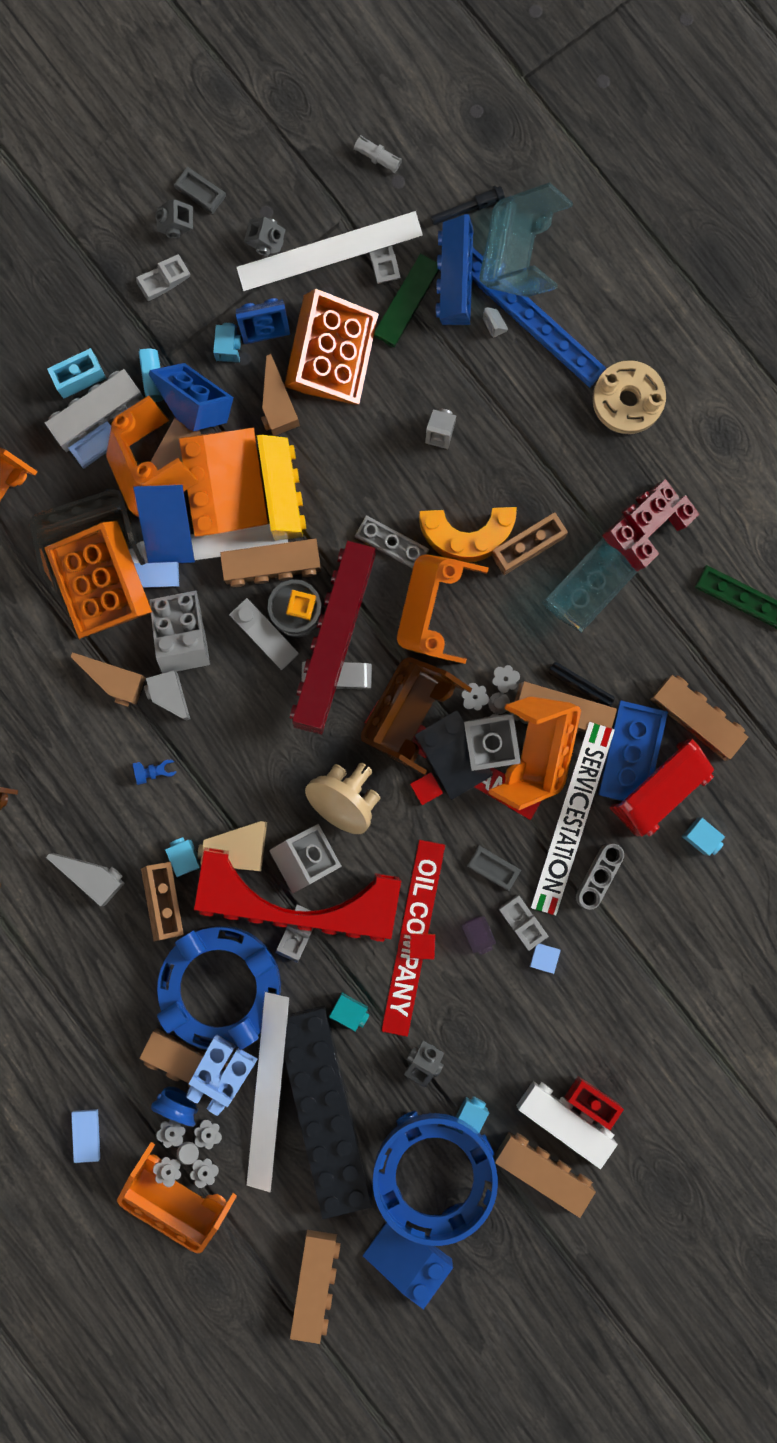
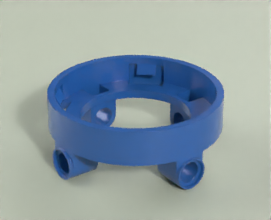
M213 926L196 932L192 931L175 942L176 946L166 957L158 978L157 993L161 1012L157 1014V1017L167 1033L174 1031L189 1044L202 1049H208L216 1035L234 1044L239 1050L244 1049L259 1039L258 1035L262 1029L265 992L268 993V987L275 989V992H271L272 994L280 995L281 993L279 969L266 945L251 933L230 926ZM226 931L225 936L239 938L242 935L244 936L243 942L239 943L231 939L218 938L219 932ZM212 950L233 952L243 958L255 976L257 985L256 998L249 1013L240 1021L224 1027L208 1026L196 1020L187 1011L181 997V980L187 966L200 954ZM171 964L174 965L172 972L170 968ZM168 981H169V990L166 989V982H168Z
M416 1111L409 1112L396 1121L397 1127L388 1134L376 1155L373 1170V1191L376 1204L386 1222L398 1234L410 1241L428 1246H443L456 1243L478 1230L492 1211L498 1189L497 1169L493 1155H495L485 1134L481 1135L475 1128L459 1118L439 1113L418 1116ZM426 1138H443L457 1144L467 1154L473 1167V1185L467 1199L463 1203L449 1207L442 1215H426L411 1208L404 1201L396 1184V1169L400 1158L411 1145ZM388 1148H391L392 1150H391V1152L389 1153V1156H388V1158H387L386 1165H385V1173H384V1172H381V1171H379V1170H380V1169H383L384 1162H385L386 1157H387V1155H385V1153L387 1152ZM486 1180L491 1182L492 1191L487 1189L486 1196L483 1201V1203L486 1205L484 1207L478 1205V1203L482 1197ZM409 1221L417 1226L430 1228L429 1236L425 1235V1232L414 1228L411 1231L406 1229V1222Z

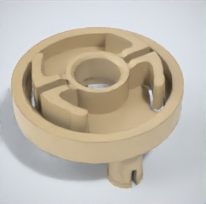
M621 361L608 367L599 377L593 391V407L599 420L609 429L622 434H635L650 428L661 415L666 402V390L661 377L653 368L638 361ZM625 391L633 392L637 397V403L634 406L623 404L620 400V394Z

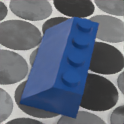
M464 214L443 222L442 231H438V245L442 246V255L437 257L438 270H441V279H437V294H440V303H436V318H440L442 325H470L473 226L470 215Z

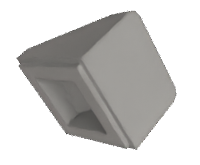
M489 307L484 309L482 319L493 338L508 331L497 309Z

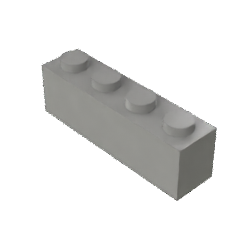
M125 369L115 371L108 377L107 381L101 385L97 384L91 387L88 394L82 398L72 400L68 405L69 407L61 412L53 413L45 424L65 452H68L71 445L106 421L112 422L117 415L135 405L144 397Z

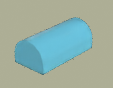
M140 349L139 359L145 397L150 396L154 402L162 401L164 398L149 376L150 370L160 368L158 351L155 349Z

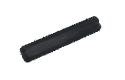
M554 662L549 669V674L595 702L609 707L613 704L614 696L561 664Z

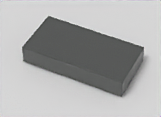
M186 167L174 184V188L211 214H214L226 197V193L189 167Z
M480 845L467 864V867L508 891H510L521 872L519 868Z

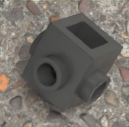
M173 199L158 207L155 216L157 231L166 234L169 238H179L180 235L192 230L193 206Z
M265 216L250 219L244 242L255 248L258 254L268 256L269 254L280 252L286 230L279 226L277 221Z
M422 1041L419 1047H413L406 1060L409 1061V1065L404 1075L426 1087L433 1077L437 1078L444 1066V1064L440 1063L444 1053L435 1046Z

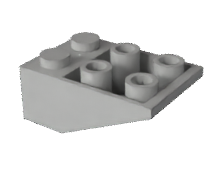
M197 591L149 600L152 611L151 619L156 660L162 674L210 665Z

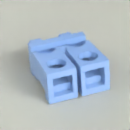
M218 1035L213 1038L190 1080L189 1085L191 1086L186 1096L194 1103H198L203 1094L208 1095L212 1100L207 1110L216 1116L222 1112L225 1106H229L258 1060L238 1048L225 1071L222 1070L236 1046Z

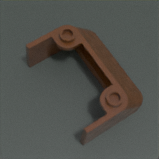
M411 657L405 658L397 667L361 733V739L376 750L425 775L427 770L414 763L418 757L419 748L417 744L412 742V739L434 700L443 702L449 699L455 687L471 693L472 688L446 670Z

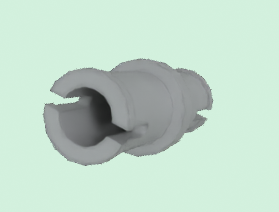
M360 135L355 143L354 150L371 158V162L374 164L379 163L393 173H396L401 164V158L384 150V146L381 144L378 146Z

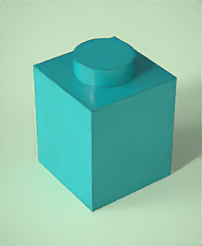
M342 992L329 1017L356 1032L358 1026L364 1027L369 1017V1014L366 1013L368 1006Z

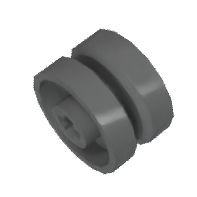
M291 579L280 583L273 589L268 599V612L271 621L281 633L289 637H302L310 634L317 628L323 608L318 592L312 585L302 580ZM292 590L316 596L310 621L286 615Z

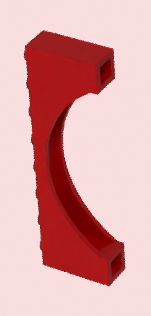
M204 847L194 910H198L200 915L213 916L214 913L224 914V918L231 920L245 917L252 923H263V920L272 921L273 925L279 927H287L288 924L297 925L298 929L305 931L319 928L322 929L321 932L326 934H336V931L346 932L348 937L360 938L361 935L370 936L371 940L384 942L385 938L392 939L401 886L399 877L375 873L374 879L363 890L343 903L321 910L297 911L272 904L251 890L240 878L228 858L229 851Z

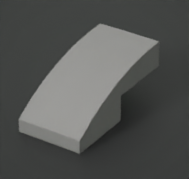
M392 245L369 252L377 284L401 278Z
M178 254L158 263L156 269L136 277V282L147 301H150L190 277V272Z
M518 894L498 908L528 951L549 937Z
M297 905L295 908L297 911H311L300 905ZM288 924L276 953L298 963L313 928L311 931L298 929L297 925Z

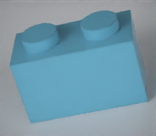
M91 348L47 368L57 391L63 399L107 379Z

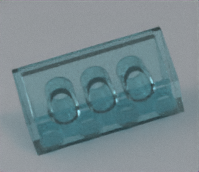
M602 538L542 604L559 620L582 633L637 572L618 550L610 546Z

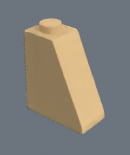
M260 821L205 839L203 845L200 844L198 848V859H201V865L204 847L229 851L228 858L236 869L262 871L267 822Z

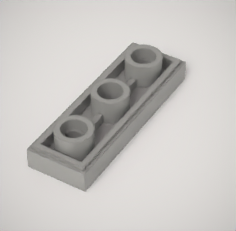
M367 515L355 534L356 539L412 569L415 560L429 552V549ZM389 540H395L396 545L390 546L387 542Z

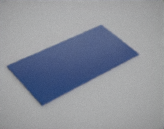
M183 485L133 487L148 563H194L195 559Z

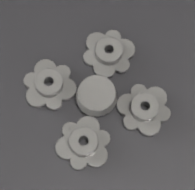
M510 665L504 668L497 667L494 670L495 677L492 683L498 686L500 692L493 694L490 699L485 694L486 688L484 686L478 687L476 683H470L468 686L472 688L471 693L463 691L461 694L462 698H464L463 706L466 709L474 708L478 711L482 708V705L488 703L490 710L495 713L491 716L505 713L507 711L505 710V705L509 704L510 700L504 693L508 692L509 689H516V682L520 679L519 672L513 671ZM513 714L514 720H520L522 723L528 724V721H524Z
M169 1120V1122L163 1121L160 1124L161 1129L156 1133L157 1140L163 1142L166 1148L172 1145L179 1147L177 1149V1159L170 1160L168 1157H164L161 1162L153 1166V1172L156 1174L155 1181L157 1183L163 1182L166 1187L173 1186L175 1179L181 1177L179 1169L180 1163L184 1165L192 1164L193 1171L190 1173V1178L195 1180V1185L198 1188H203L206 1184L212 1185L219 1169L208 1158L203 1161L197 1160L199 1156L198 1147L205 1146V1148L211 1149L214 1144H218L221 1141L222 1136L218 1132L219 1125L216 1123L212 1124L209 1120H203L200 1123V1127L194 1129V1134L196 1135L194 1144L192 1142L182 1143V1135L185 1134V1128L180 1126L179 1122Z

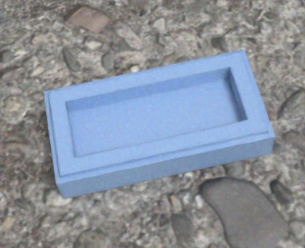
M108 421L69 447V450L83 469L106 454L111 425Z
M178 562L134 563L143 588L179 587Z
M98 1109L73 1111L74 1163L97 1162L100 1160Z

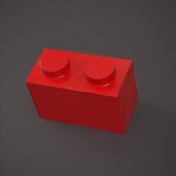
M577 1076L565 1095L569 1103L609 1130L612 1129L624 1110L619 1103L579 1076Z

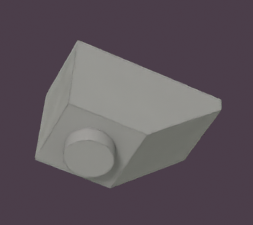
M433 409L426 430L425 443L448 449L456 422V415H453L447 409H439V411Z
M176 671L146 678L147 685L144 686L148 700L152 699L153 703L184 720L190 719Z

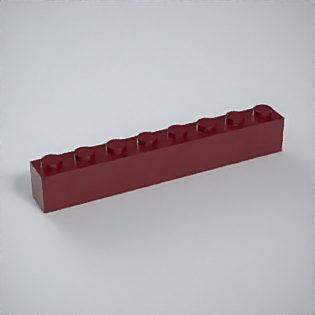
M347 541L345 549H340L338 555L340 566L338 570H334L331 584H334L332 592H327L324 606H327L325 615L321 614L317 628H320L318 637L314 636L312 640L311 650L313 655L305 663L304 673H306V678L304 682L300 681L297 696H300L297 705L293 704L290 719H293L294 728L320 735L323 734L375 560L374 547Z

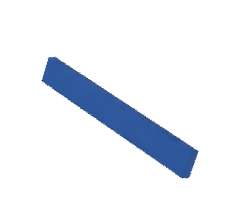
M473 248L472 282L590 388L607 368Z

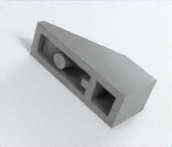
M248 598L229 614L239 627L281 670L299 655Z
M55 853L48 854L46 857L99 906H105L125 884L121 880L123 876L113 867L109 869L105 866Z

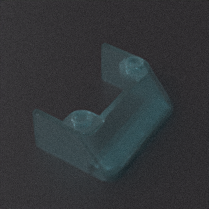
M550 182L501 199L492 211L480 272V282L487 288L524 297L557 289L558 284L535 265L530 266L535 235L546 231L550 227L553 213L572 207L573 202Z

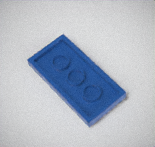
M619 701L613 726L615 731L606 756L598 792L599 796L623 801L655 772L668 714L667 711Z

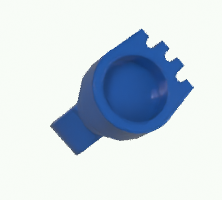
M165 760L160 765H148L149 768L145 769L140 762L133 763L137 785L147 783L146 778L149 777L152 780L160 775L174 776L177 771L167 773L164 768L167 764L175 762L173 760Z

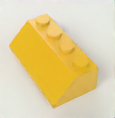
M257 435L273 538L275 541L303 537L302 530L306 529L305 516L299 513V506H303L301 491L296 492L295 483L300 482L298 469H293L292 460L296 459L294 445L289 446L288 438Z

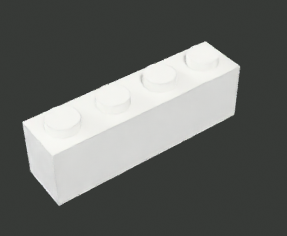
M533 1081L516 1105L518 1110L601 1169L618 1145L613 1139L614 1134L604 1126L599 1129L593 1125L594 1119L584 1112L580 1114L572 1109L574 1105L569 1103L564 1097L557 1099L552 1095L553 1090L543 1082L538 1085Z

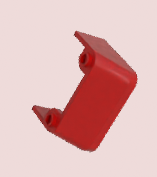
M693 739L678 743L676 745L678 750L620 804H613L609 807L635 836L647 834L650 837L660 828L658 823L700 784L705 786L714 778L712 775L714 771L713 766Z

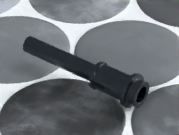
M492 186L491 190L473 196V200L431 216L433 225L474 209L480 211L496 203L500 205L505 200L503 189L501 186Z

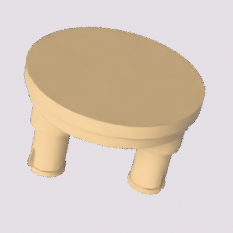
M359 763L352 775L341 782L342 778L347 774L345 773L346 770L340 765L334 764L327 776H319L309 782L305 789L307 799L313 808L332 825L352 834H363L370 826L372 819L371 810L381 799L379 794L371 789L367 790L363 798L359 795L361 786L372 774V770L370 767H367L362 774L361 772L366 764Z

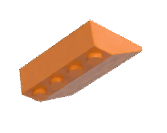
M318 289L305 294L284 386L304 394L358 405L360 403L378 313Z
M254 428L179 438L183 464L198 481L197 484L187 489L195 537L268 524Z
M118 521L100 523L44 547L79 639L152 612Z

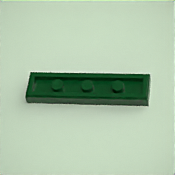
M420 253L374 332V337L395 348L439 272L437 262Z
M708 565L704 567L694 588L777 629L776 599Z

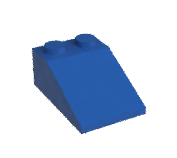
M272 298L257 305L248 303L236 309V317L244 344L290 335L283 299Z
M182 363L149 371V376L175 418L184 424L188 430L199 431L227 423L234 397L187 364Z
M387 1222L363 1253V1257L403 1295L423 1310L453 1269L452 1258L436 1246L422 1245L410 1241L398 1234ZM407 1224L405 1225V1228L411 1231L412 1228Z

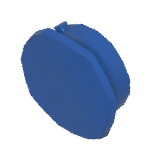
M170 1086L164 1088L161 1094H158L157 1100L151 1105L153 1112L192 1127L195 1125L194 1114L198 1111L195 1103L186 1097L187 1093L179 1088Z

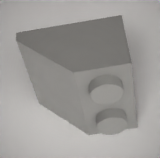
M513 713L464 722L472 771L521 763Z
M319 824L269 850L292 894L342 867Z

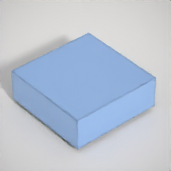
M539 943L534 948L530 967L554 974L561 950Z

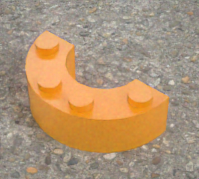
M517 507L492 508L490 519L486 526L479 531L471 533L460 532L453 528L446 520L444 510L419 511V523L423 536L437 553L445 558L463 562H476L490 557L495 548L507 541L515 523Z

